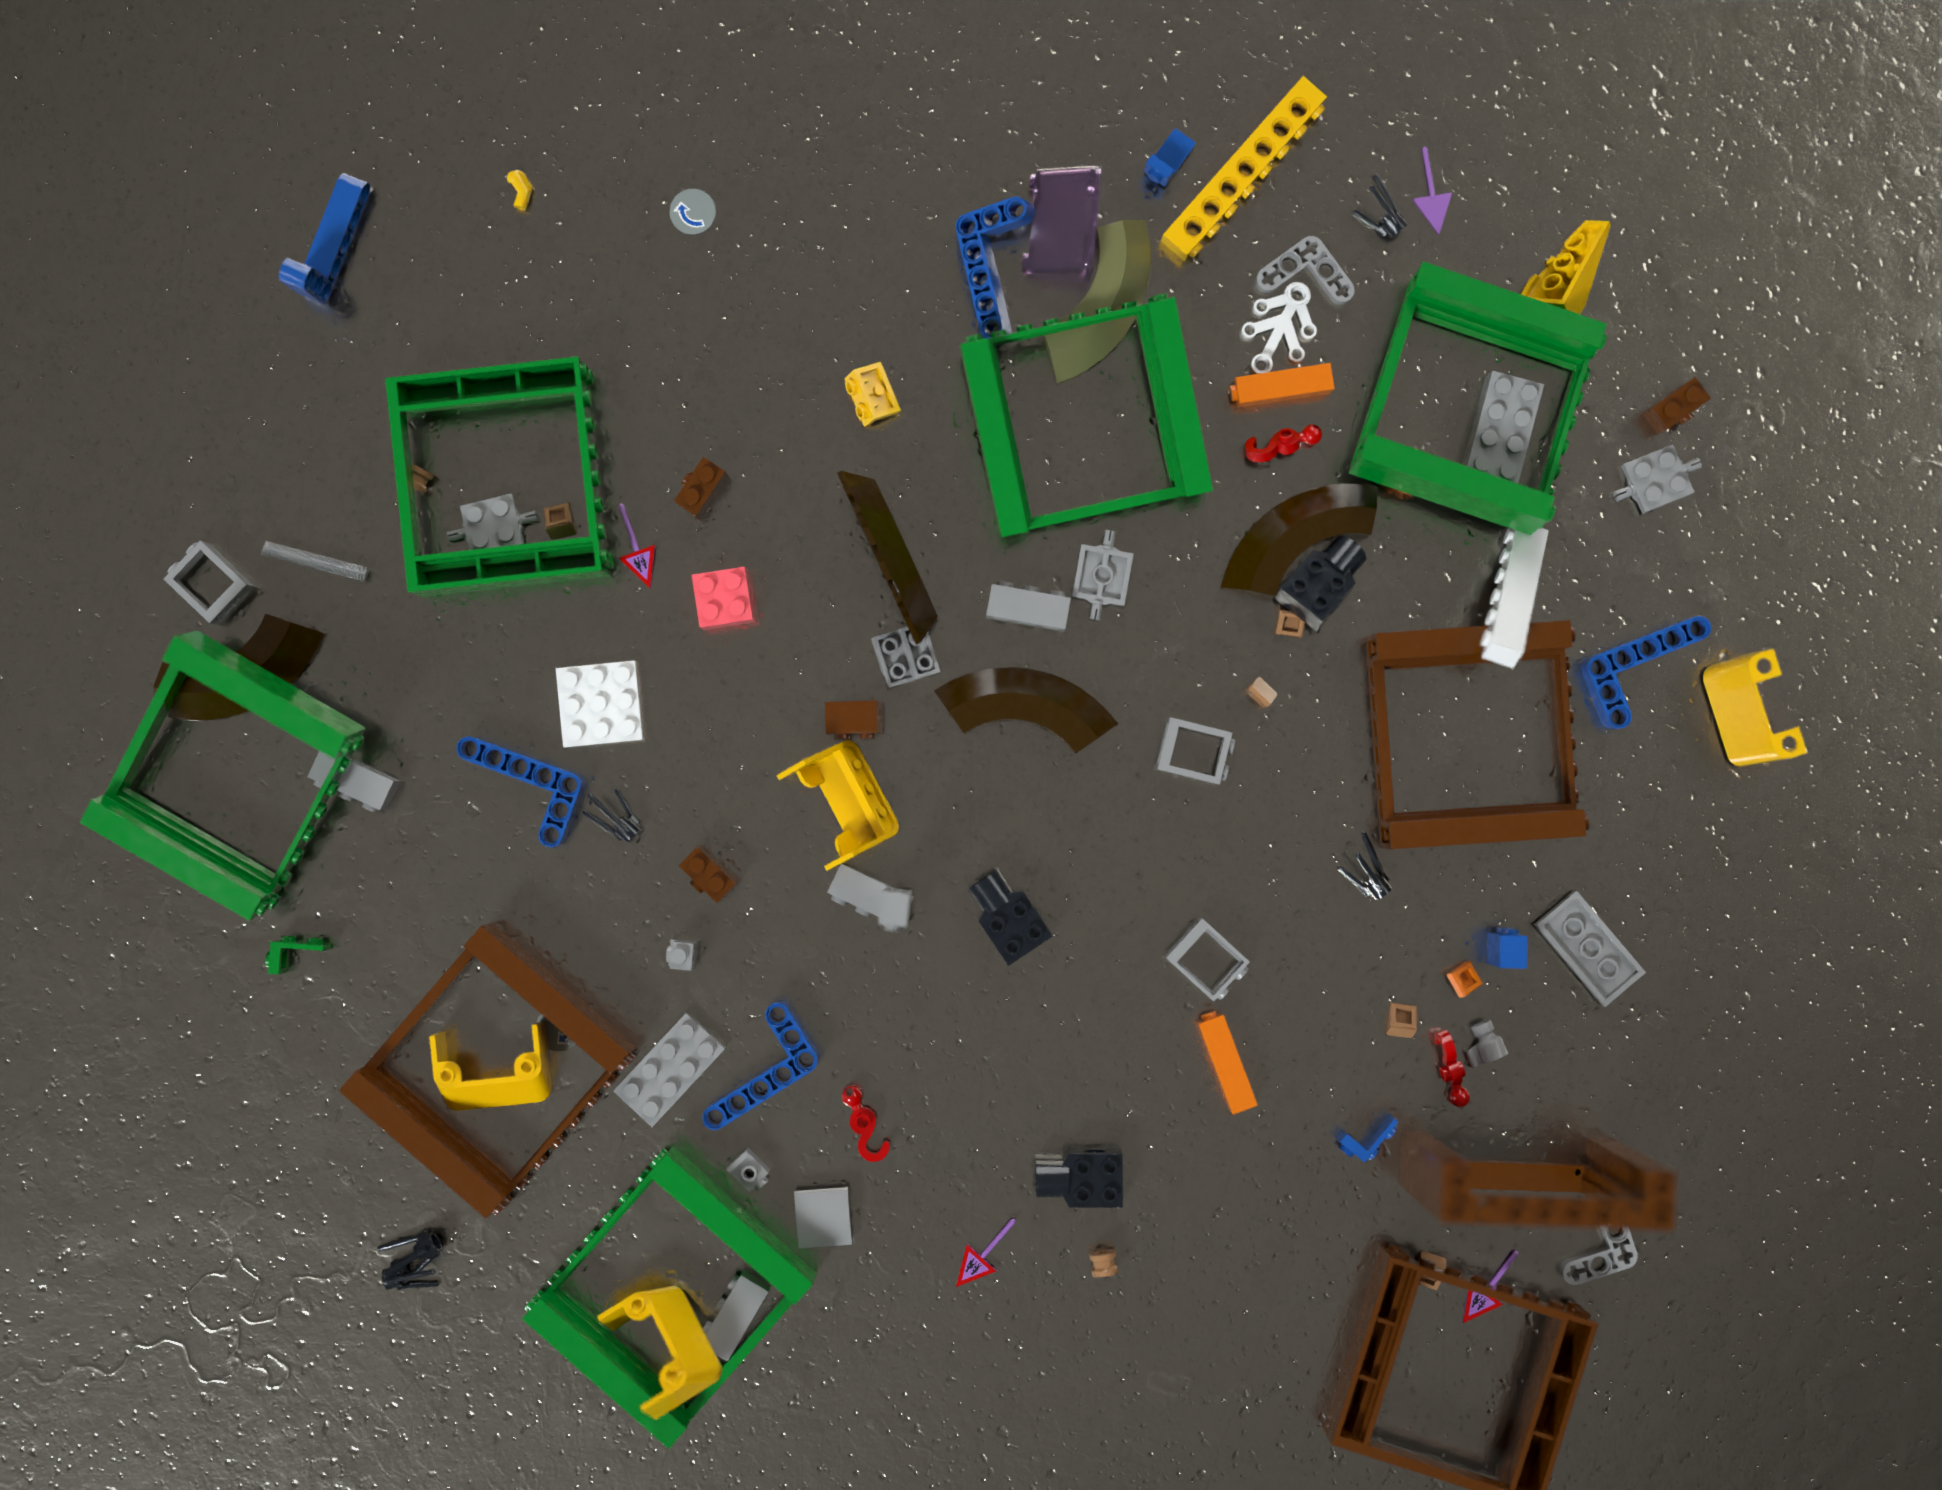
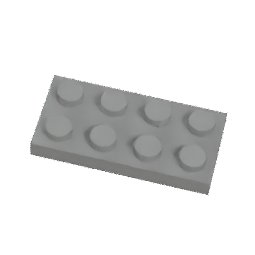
M1575 890L1533 924L1604 1007L1646 973L1583 897Z
M686 1012L613 1092L646 1123L653 1127L726 1047Z

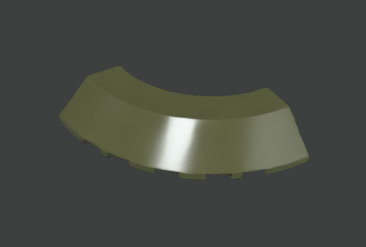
M1121 220L1096 228L1095 240L1098 252V267L1095 279L1085 298L1073 311L1060 319L1059 323L1070 321L1069 316L1085 312V317L1096 315L1095 310L1105 307H1111L1112 311L1122 309L1121 304L1137 301L1138 306L1143 304L1148 288L1151 267L1150 239L1146 220ZM1136 316L1044 335L1043 340L1056 383L1059 384L1088 371L1089 368L1103 360L1126 336Z

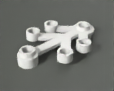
M1291 283L1285 289L1284 294L1267 300L1258 299L1254 303L1253 312L1257 316L1266 315L1269 309L1286 306L1281 315L1256 323L1247 322L1241 328V335L1247 340L1253 339L1258 333L1274 328L1262 353L1256 355L1251 361L1250 368L1253 374L1271 371L1273 367L1271 357L1283 334L1289 348V361L1297 364L1303 360L1305 352L1299 345L1291 320L1295 310L1302 325L1300 329L1301 338L1311 340L1317 333V328L1311 322L1306 306L1311 297L1310 290L1304 283ZM1292 293H1300L1301 299H1293ZM1257 304H1264L1266 310L1263 312L1259 311ZM1245 328H1253L1254 334L1247 335ZM1304 328H1311L1313 334L1311 336L1306 335ZM1292 352H1300L1301 358L1294 359ZM1256 363H1264L1265 370H1258Z

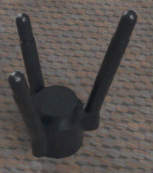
M1375 174L1374 178L1386 201L1374 185H1371L1369 189L1387 214L1380 220L1383 225L1380 226L1357 209H1354L1352 212L1374 228L1382 238L1387 234L1392 239L1408 224L1399 212L1380 176Z
M618 788L615 789V793L629 819L623 816L619 820L592 793H589L588 798L615 823L614 828L586 810L582 812L583 815L611 833L618 841L622 839L627 843L641 830L637 825L640 820L634 815Z
M1362 832L1365 845L1378 873H1373L1360 853H1356L1355 856L1369 876L1364 881L1366 885L1342 866H1338V871L1361 889L1366 897L1371 895L1374 900H1379L1392 890V887L1388 883L1390 879L1384 872L1367 833Z
M424 1230L418 1235L378 1246L377 1250L383 1251L416 1242V1245L413 1246L414 1254L391 1267V1269L383 1273V1276H390L417 1258L424 1260L411 1273L423 1270L433 1259L440 1256L439 1252L442 1251V1245L439 1238L433 1232L427 1234Z
M414 1252L399 1260L391 1261V1267L411 1256ZM404 1266L388 1277H384L383 1273L391 1269V1267L382 1270V1282L387 1290L439 1286L438 1281L409 1282L410 1279L433 1275L436 1273L435 1269L409 1273L408 1268Z

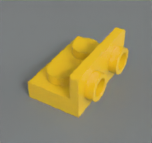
M881 362L854 369L845 378L846 390L852 396L856 406L857 417L862 421L864 427L869 426L876 420L895 415L901 411Z

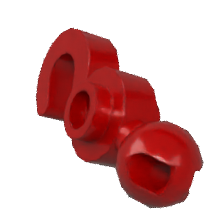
M1315 424L1307 425L1300 433L1290 428H1284L1274 434L1269 445L1264 449H1257L1256 437H1251L1245 443L1246 457L1253 462H1267L1272 460L1277 455V452L1283 455H1290L1299 449L1300 443L1305 442L1308 445L1319 443L1323 435L1322 430Z
M1447 1030L1435 1032V1043L1437 1045L1441 1044L1443 1048L1442 1066L1439 1067V1072L1443 1082H1448L1451 1086L1449 1101L1456 1107H1465L1470 1101V1094L1461 1085L1463 1077L1466 1076L1464 1066L1461 1061H1456V1048L1450 1033Z
M848 1086L843 1090L841 1097L844 1104L853 1110L849 1121L851 1129L861 1135L858 1141V1151L862 1158L867 1161H881L889 1152L890 1142L884 1141L878 1152H871L867 1149L866 1143L876 1125V1115L870 1108L862 1107L863 1095L861 1090L856 1086ZM851 1088L853 1093L849 1094L846 1090Z

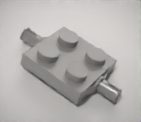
M1672 444L1623 464L1621 468L1626 476L1627 486L1613 491V496H1617L1615 498L1617 502L1632 496L1638 503L1642 514H1645L1692 495L1694 490L1688 479V473L1702 468V464L1698 463L1700 461L1699 458L1683 463Z
M512 493L460 506L463 518L462 529L448 531L447 535L449 536L450 543L465 539L468 542L469 550L524 544L522 535L523 524L538 521L537 512L534 510L520 514Z
M1105 530L1103 545L1089 546L1081 544L1072 597L1084 599L1092 603L1089 617L1091 620H1094L1096 610L1095 620H1101L1103 605L1112 604L1123 607L1125 605L1134 553L1123 552L1113 547L1115 531H1111L1110 541H1108L1110 530Z

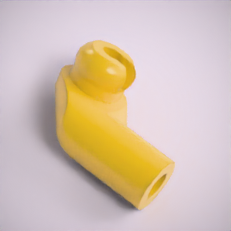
M510 171L507 175V181L517 191L513 206L526 211L532 193V185L522 171Z

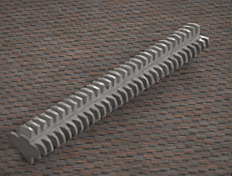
M267 541L261 550V554L265 556H274V558L277 557V559L280 558V560L283 559L284 561L290 560V562L293 561V563L296 562V564L299 563V565L302 564L303 566L309 565V567L322 569V571L325 569V571L338 573V575L341 574V576L344 575L354 579L357 578V580L360 579L361 581H366L370 572V568L367 570V567L364 568L353 563L351 566V563L348 564V562L345 563L337 559L335 561V559L332 560L329 557L318 554L316 556V554L284 547L276 543H268Z

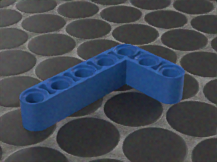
M344 173L339 176L305 264L289 258L285 259L279 271V280L297 294L320 303H325L328 300L369 197L370 183Z
M1011 197L965 213L956 222V233L980 333L984 339L991 338L990 333L997 324L1000 330H1006L1007 334L1012 333L990 237L1028 225L1033 221L1035 217L1034 206L1020 197ZM1023 205V213L1017 217L1016 210L1019 206ZM998 213L999 220L995 225H992V218ZM972 222H974L975 228L973 232L969 234L968 227ZM980 247L981 254L975 260L974 253ZM986 273L987 281L981 285V276ZM993 299V307L987 311V302Z
M1702 616L1688 618L1586 658L1581 663L1580 669L1602 725L1607 729H1621L1627 727L1632 719L1630 708L1616 673L1705 639L1711 633V623L1709 620ZM1693 622L1699 627L1697 636L1691 632V624ZM1668 632L1672 633L1675 638L1673 645L1668 644L1666 641V634ZM1643 642L1648 643L1650 646L1648 655L1641 651V644ZM1619 651L1624 653L1626 658L1623 665L1619 664L1616 660V655ZM1594 661H1597L1601 666V671L1598 675L1593 673L1591 668ZM1603 686L1609 687L1611 691L1609 699L1603 698L1601 694ZM1614 710L1618 711L1621 717L1618 724H1615L1611 719Z
M464 737L459 740L456 750L460 758L553 792L539 830V841L546 847L561 846L566 841L586 784L582 776L480 738ZM470 742H474L477 747V751L473 756L468 755L466 752V746ZM494 751H499L502 755V760L498 765H494L491 761V755ZM519 760H524L527 764V770L523 774H519L516 771V764ZM544 769H549L552 773V779L548 783H544L540 777ZM571 777L577 782V788L572 793L565 786L566 781ZM560 803L566 804L568 808V813L563 818L558 816L556 808ZM551 828H555L559 834L557 841L554 843L549 841L547 837V832Z
M773 1002L767 1008L765 1018L788 1056L708 1106L702 1117L703 1123L708 1129L718 1130L816 1068L819 1062V1053L786 1002ZM775 1007L782 1008L785 1012L784 1020H775L771 1014L772 1009ZM788 1030L797 1031L799 1034V1041L797 1043L787 1041L785 1036ZM802 1053L811 1054L814 1063L809 1066L803 1065L800 1062V1055ZM780 1067L788 1068L791 1072V1077L787 1080L780 1079L777 1075V1069ZM758 1081L765 1082L768 1086V1092L759 1094L754 1088L755 1083ZM736 1095L743 1097L745 1107H735L732 1103V1097ZM711 1110H718L722 1113L723 1119L721 1122H714L710 1119L709 1113Z

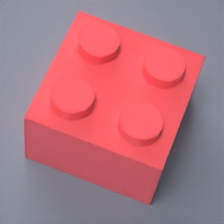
M745 566L692 575L701 629L708 630L756 622L749 574Z

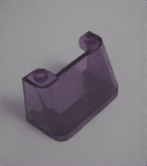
M1102 167L1036 169V174H1031L1029 190H1035L1033 203L1035 217L1031 225L1029 253L1024 252L1022 269H1027V277L1090 283L1094 259Z

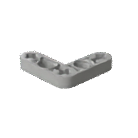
M1308 236L1262 268L1255 279V285L1260 292L1271 293L1305 268H1308L1333 303L1344 305L1351 300L1355 292L1350 279L1322 241L1315 236ZM1306 244L1309 246L1315 245V255L1310 252L1301 260L1299 255L1305 251ZM1286 258L1293 259L1296 262V269L1294 271H1286L1282 267V261ZM1329 264L1333 268V275L1323 277L1319 273L1320 265ZM1276 266L1279 275L1273 279L1272 286L1269 283L1264 285L1262 283L1263 275L1265 274L1267 277H1270L1275 273L1276 269L1273 267ZM1336 276L1340 278L1336 282L1339 288L1346 287L1348 290L1345 293L1346 298L1343 295L1339 297L1336 295L1338 288L1335 283L1331 287L1328 285Z
M1601 1228L1606 1246L1564 1260L1559 1268L1561 1277L1571 1285H1579L1634 1266L1638 1256L1630 1230L1622 1229L1620 1235L1612 1237L1608 1229ZM1613 1243H1621L1622 1248L1629 1252L1626 1255V1261L1618 1258L1621 1255L1620 1246L1617 1244L1613 1245ZM1601 1256L1605 1260L1604 1267L1601 1270H1593L1592 1260L1595 1257ZM1571 1266H1574L1576 1269L1586 1267L1589 1271L1588 1274L1583 1269L1576 1271V1277L1574 1278L1567 1274L1571 1271Z

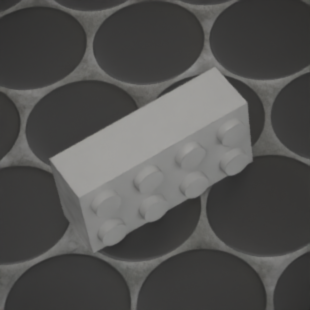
M1491 371L1486 375L1462 465L1518 483L1544 384L1496 371Z

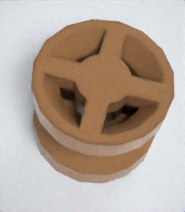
M412 464L414 489L425 494L427 491L426 485L428 481L433 479L434 475Z
M1102 1249L1089 1254L1094 1266L1092 1269L1093 1277H1107L1119 1272L1118 1266L1115 1265L1114 1261L1116 1250Z

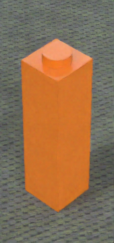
M1331 363L1236 377L1233 385L1229 386L1231 401L1236 402V408L1331 394L1335 389Z
M1215 1010L1200 1015L1201 1019L1196 1021L1229 1111L1234 1115L1258 1106L1224 1014L1221 1012L1216 1013Z

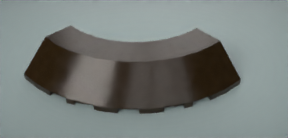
M840 471L837 473L917 645L922 642L937 618L936 610L875 479Z
M1365 484L1326 485L1307 490L1278 504L1263 515L1242 538L1230 558L1220 588L1273 599L1277 595L1279 585L1289 566L1309 547L1327 539L1337 538L1339 535L1366 539L1372 535L1377 511L1378 486Z
M265 613L257 631L236 653L291 684L299 678L300 673L311 663L319 650L325 633ZM162 662L153 686L154 695L170 666L167 662ZM187 675L166 717L188 721H211L242 715L250 710Z
M998 667L980 670L949 681L934 690L964 734L976 727L1001 720L1024 721L1049 730L1076 754L1118 724L1108 710L1082 688L1066 679L1034 669Z

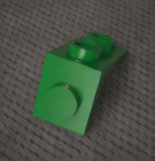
M280 936V940L270 942V951L266 954L265 964L268 967V974L279 975L287 972L289 948L326 951L331 949V944L323 943V938H307V942L297 941L296 936Z

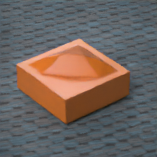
M1471 961L1463 962L1446 974L1459 998L1467 996L1483 984Z

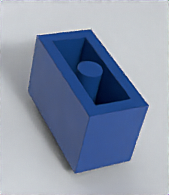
M1496 927V932H1487V964L1498 968L1527 969L1528 936L1519 934V929L1509 927Z

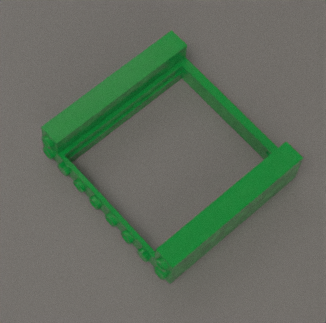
M1423 261L1409 281L1348 473L1532 535L1538 529H1542L1547 521L1550 522L1555 513L1556 507L1553 506L1555 498L1553 496L1554 489L1551 487L1553 480H1556L1561 472L1562 465L1559 464L1561 455L1565 454L1569 445V440L1566 439L1568 431L1573 429L1577 417L1573 414L1575 407L1580 405L1584 395L1581 387L1583 383H1586L1590 375L1589 361L1594 358L1598 349L1602 350L1607 340V334H1604L1607 323ZM1412 317L1572 370L1536 490L1375 435Z
M1166 293L1148 298V303L1138 306L1137 301L1121 304L1122 309L1112 311L1111 307H1105L1095 310L1096 315L1085 317V312L1070 315V321L1059 323V319L1055 318L1042 321L1043 327L1033 329L1032 324L1016 327V333L1007 334L1006 330L991 332V338L981 339V334L964 338V343L960 344L959 348L998 531L1001 537L1171 498L1188 497L1213 491L1175 297L1168 298ZM1136 316L1170 486L1031 517L996 346Z
M569 357L385 378L407 590L409 593L420 597L611 576L610 569H614L612 553H608V550L603 547L602 540H606L605 524L600 522V513H603L604 509L602 498L598 497L597 487L601 486L599 471L595 470L594 460L598 459L596 444H592L591 433H595L593 417H589L588 407H592L590 385H594L592 369H588L587 364L579 357ZM574 395L590 537L421 555L406 414Z
M197 630L173 637L162 658L170 666L105 794L90 801L80 823L250 921L259 915H264L269 909L273 910L279 903L281 896L278 894L281 888L286 887L293 876L290 871L302 859L304 855L302 849L305 843H308L315 835L316 828L314 826L317 820L322 819L328 810L326 803L329 797H333L340 787L338 780L342 774L349 770L352 764L350 758L353 752L357 751L363 744L365 737L362 735L366 728ZM187 675L327 756L336 759L276 873L130 789Z
M674 1145L669 1151L664 1148L650 1164L653 1168L650 1172L647 1168L636 1180L639 1183L638 1187L634 1191L628 1189L618 1200L622 1205L616 1212L612 1209L609 1210L601 1220L604 1224L598 1232L593 1229L583 1240L586 1246L581 1252L577 1249L574 1250L565 1261L568 1264L567 1268L563 1272L558 1269L547 1281L551 1286L545 1293L541 1289L524 1307L527 1313L522 1318L525 1323L668 1449L684 1433L692 1418L792 1304H796L813 1285L817 1274L810 1265ZM653 1180L783 1294L734 1350L728 1362L725 1361L722 1364V1374L717 1382L696 1394L692 1400L688 1399L656 1420L643 1412L640 1406L664 1392L660 1383V1372L619 1335L601 1323L593 1312L562 1286Z

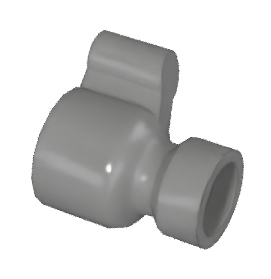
M1491 1019L1471 1026L1474 1036L1479 1039L1476 1045L1464 1052L1471 1068L1495 1061L1508 1054L1502 1038L1493 1033L1494 1026Z

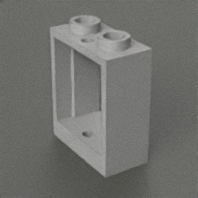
M200 540L193 543L187 549V555L180 562H175L170 566L167 571L169 574L164 580L209 623L220 625L255 586L210 543ZM204 555L209 557L234 581L209 609L180 582Z
M1169 717L1155 769L1220 785L1221 780L1225 781L1228 774L1229 765H1225L1227 754L1232 755L1235 739H1231L1233 733ZM1179 727L1223 738L1213 776L1170 765Z
M1201 917L1193 923L1164 955L1212 1001H1215L1217 998L1219 1000L1224 998L1231 989L1228 985L1235 978L1240 980L1249 968L1246 966L1250 963ZM1205 931L1237 960L1211 990L1179 961Z

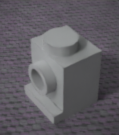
M671 939L666 953V962H668L670 969L689 971L695 969L698 942Z
M749 1147L726 1169L749 1192L753 1188L758 1191L769 1180L766 1175L770 1169ZM752 1169L754 1176L748 1177L745 1174V1170Z

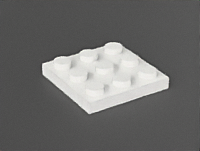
M637 661L556 668L564 748L644 740Z

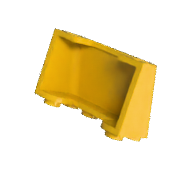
M1774 649L1748 653L1707 667L1703 674V682L1728 759L1732 764L1739 767L1793 758L1807 753L1799 727L1776 734L1772 733L1756 685L1757 682L1782 675ZM1761 658L1767 659L1771 664L1770 671L1766 674L1760 673L1757 669V662ZM1787 736L1793 737L1796 741V747L1783 749V739Z

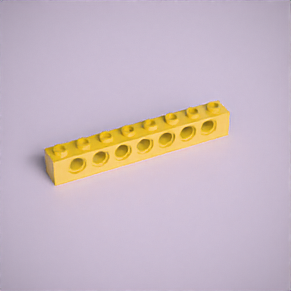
M1302 76L1166 230L1161 242L1184 262L1189 256L1195 258L1204 247L1201 244L1207 236L1211 239L1221 228L1218 223L1224 217L1229 219L1239 207L1236 203L1240 198L1247 199L1256 188L1253 185L1259 177L1264 179L1273 169L1271 163L1276 158L1281 160L1291 147L1288 144L1293 138L1299 140L1307 131L1308 127L1306 124L1311 118L1316 120L1325 110L1323 104L1327 96L1307 78ZM1295 107L1300 108L1304 115L1296 116L1292 113L1291 109ZM1281 127L1285 129L1287 135H1277L1274 128ZM1256 148H1267L1269 155L1261 156ZM1246 166L1251 169L1252 174L1244 176L1240 173L1239 168ZM1230 186L1235 194L1231 196L1225 195L1221 188ZM1204 207H1215L1217 214L1213 216L1206 214ZM1194 225L1199 228L1200 233L1198 235H1191L1187 232L1186 228Z

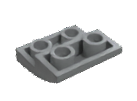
M908 626L871 638L887 689L940 673L928 632L922 642L917 645Z
M848 1187L794 1191L799 1249L852 1245Z

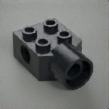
M1339 535L1324 552L1313 550L1280 587L1275 599L1317 632L1351 593L1355 585L1353 575L1367 560L1366 553L1354 540Z
M999 869L968 888V891L982 911L978 919L979 923L1008 966L1053 937L1024 891H1013Z
M1067 1148L1062 1159H1036V1198L1063 1197L1069 1208H1123V1153L1121 1148Z

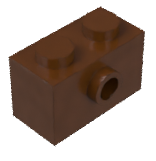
M1694 377L1642 414L1658 435L1677 422L1683 425L1695 416L1693 411L1710 400L1711 397L1698 379Z
M703 457L693 473L689 471L683 478L681 483L683 488L674 502L700 520L729 475L726 471Z
M883 701L825 702L826 734L834 735V740L850 739V734H860V739H875L876 733H884Z
M697 846L679 865L692 879L690 884L700 893L705 891L716 903L721 902L739 883L702 846Z

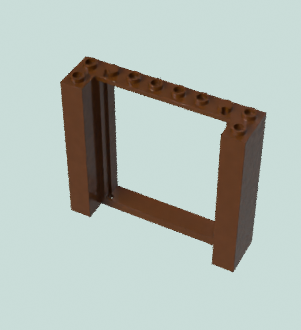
M1571 620L1529 623L1524 651L1518 660H1551L1561 802L1394 813L1384 670L1496 662L1482 658L1484 646L1480 645L1485 630H1488V626L1383 632L1366 637L1381 848L1404 849L1586 836V830H1589V818L1585 814V810L1577 809L1576 803H1579L1578 796L1580 794L1578 788L1575 787L1574 778L1577 777L1578 767L1576 761H1573V750L1576 748V740L1574 734H1571V724L1574 721L1573 709L1569 708L1572 686L1570 681H1567V671L1570 669V663L1568 660L1569 656L1565 654V649L1573 647L1572 642H1575L1576 638L1575 628L1571 626Z
M495 923L479 927L463 946L466 948L419 1004L368 1063L356 1070L339 1089L342 1095L485 1219L491 1214L497 1216L513 1200L510 1194L516 1187L521 1190L531 1179L528 1173L533 1168L538 1170L548 1159L545 1155L551 1147L556 1149L566 1138L563 1135L568 1127L571 1129L576 1127L583 1118L580 1113L586 1106L591 1109L601 1097L597 1093L603 1086L608 1089L618 1078L615 1072L617 1070L621 1072L636 1057L633 1051L637 1048V1046ZM476 958L606 1070L515 1176L509 1173L385 1065Z
M1401 1131L1399 1185L1441 1223L1674 1231L1676 1172L1613 1138H1587L1586 1164L1464 1160L1428 1132ZM1576 1169L1580 1170L1578 1175H1575ZM1471 1189L1577 1192L1586 1197L1475 1194ZM1480 1199L1485 1200L1483 1205L1479 1204Z
M1389 1244L1388 1247L1380 1245L1323 1425V1431L1331 1445L1470 1490H1547L1599 1323L1591 1317L1590 1312L1583 1310L1584 1307L1577 1303L1568 1301L1567 1305L1551 1299H1549V1303L1540 1301L1538 1295L1524 1291L1523 1295L1513 1292L1514 1288L1502 1283H1498L1496 1287L1487 1284V1279L1472 1274L1471 1278L1461 1275L1462 1271L1446 1266L1445 1270L1435 1267L1436 1263L1423 1258H1420V1261L1412 1260L1410 1255L1404 1252L1405 1249L1399 1246ZM1421 1276L1553 1317L1502 1482L1371 1440Z

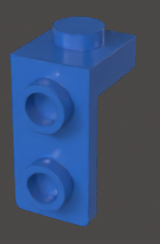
M1174 129L1156 155L1152 154L1146 162L1144 172L1153 182L1160 183L1166 187L1195 147V142L1179 130Z
M1389 1115L1363 1147L1345 1131L1341 1130L1336 1136V1139L1341 1142L1339 1148L1350 1158L1355 1154L1364 1163L1368 1159L1372 1160L1380 1151L1379 1145L1385 1138L1390 1139L1394 1135L1399 1121L1392 1115Z

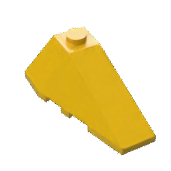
M1585 220L1564 242L1565 248L1556 257L1551 256L1546 261L1547 267L1539 275L1534 274L1528 280L1521 295L1581 314L1586 305L1610 230V222Z

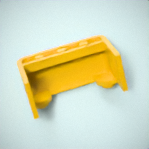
M845 740L810 756L776 775L781 780L796 773L799 780L806 787L814 788L819 785L844 832L835 838V847L840 858L825 865L826 871L896 835L899 830L898 821L858 745L851 740Z
M546 1020L538 1021L532 1025L534 1052L523 1053L516 1059L514 1064L515 1076L463 1082L460 1067L455 1062L448 1061L446 1031H440L429 1036L433 1077L446 1105L454 1111L536 1103L547 1099L552 1092V1077Z
M676 1286L634 1293L597 1316L599 1321L612 1331L631 1319L641 1321L651 1315L653 1316L674 1359L664 1366L660 1373V1383L664 1392L640 1406L643 1412L655 1420L717 1382L722 1374V1365L686 1294Z

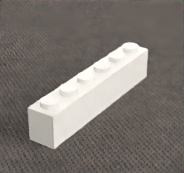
M1510 528L1506 531L1503 539L1506 548L1502 550L1499 558V563L1502 564V567L1499 568L1494 583L1498 585L1490 598V604H1493V607L1489 610L1485 620V624L1489 626L1488 630H1485L1480 645L1484 646L1482 658L1513 668L1522 656L1549 530L1544 528L1538 529L1532 535Z

